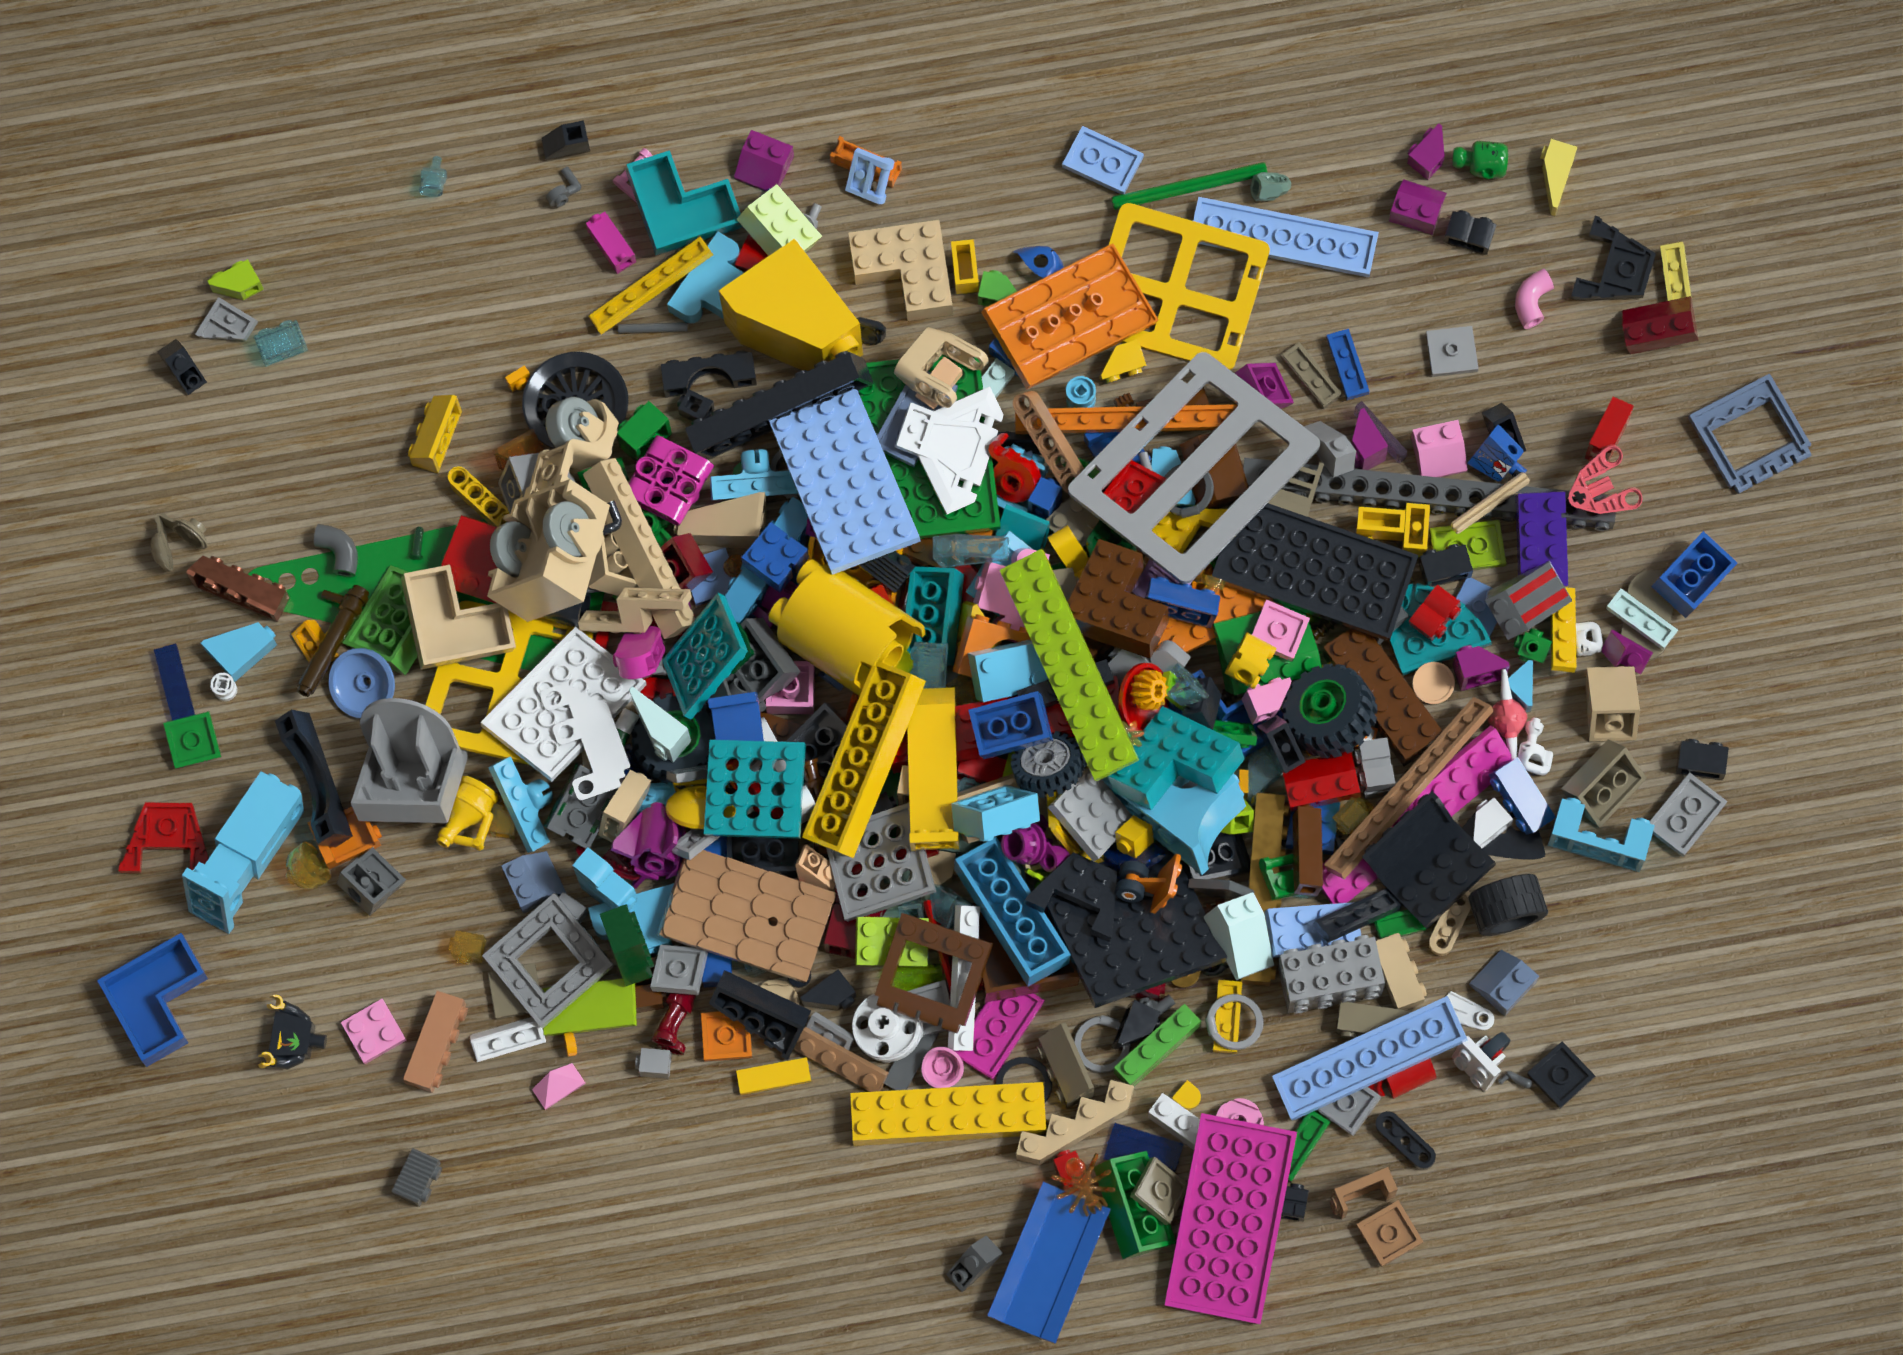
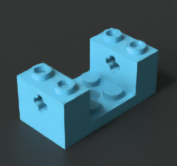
M1562 798L1548 846L1640 872L1646 859L1655 825L1650 824V821L1644 818L1631 819L1622 845L1614 838L1602 839L1589 831L1578 832L1585 805L1580 804L1581 801L1575 798H1567V800Z

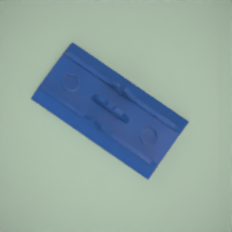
M1043 1182L987 1316L1056 1344L1111 1209Z

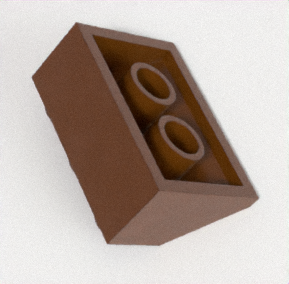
M1212 433L1199 435L1180 444L1184 461ZM1236 444L1208 471L1213 480L1214 491L1212 499L1205 509L1223 508L1235 502L1240 494H1243L1249 488ZM1204 478L1192 488L1197 504L1205 495L1206 484Z

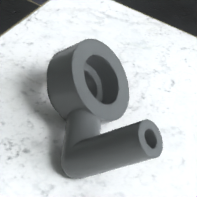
M569 167L563 168L561 172L570 185L567 187L565 185L557 186L546 195V199L551 206L561 207L565 205L570 195L581 190V184Z

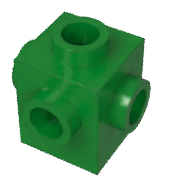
M1530 628L1529 631L1516 636L1513 647L1516 648L1515 652L1520 655V660L1525 662L1535 660L1544 663L1552 641L1542 636L1544 632ZM1531 643H1534L1533 647L1528 648Z

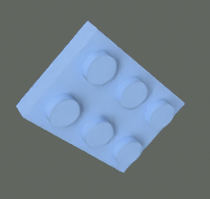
M1082 126L1062 163V168L1119 194H1125L1144 158V154Z

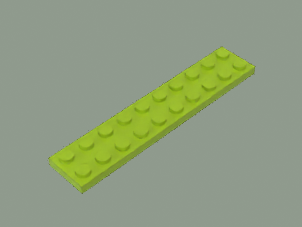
M1040 549L1000 569V573L1094 780L1099 781L1139 761L1044 550Z

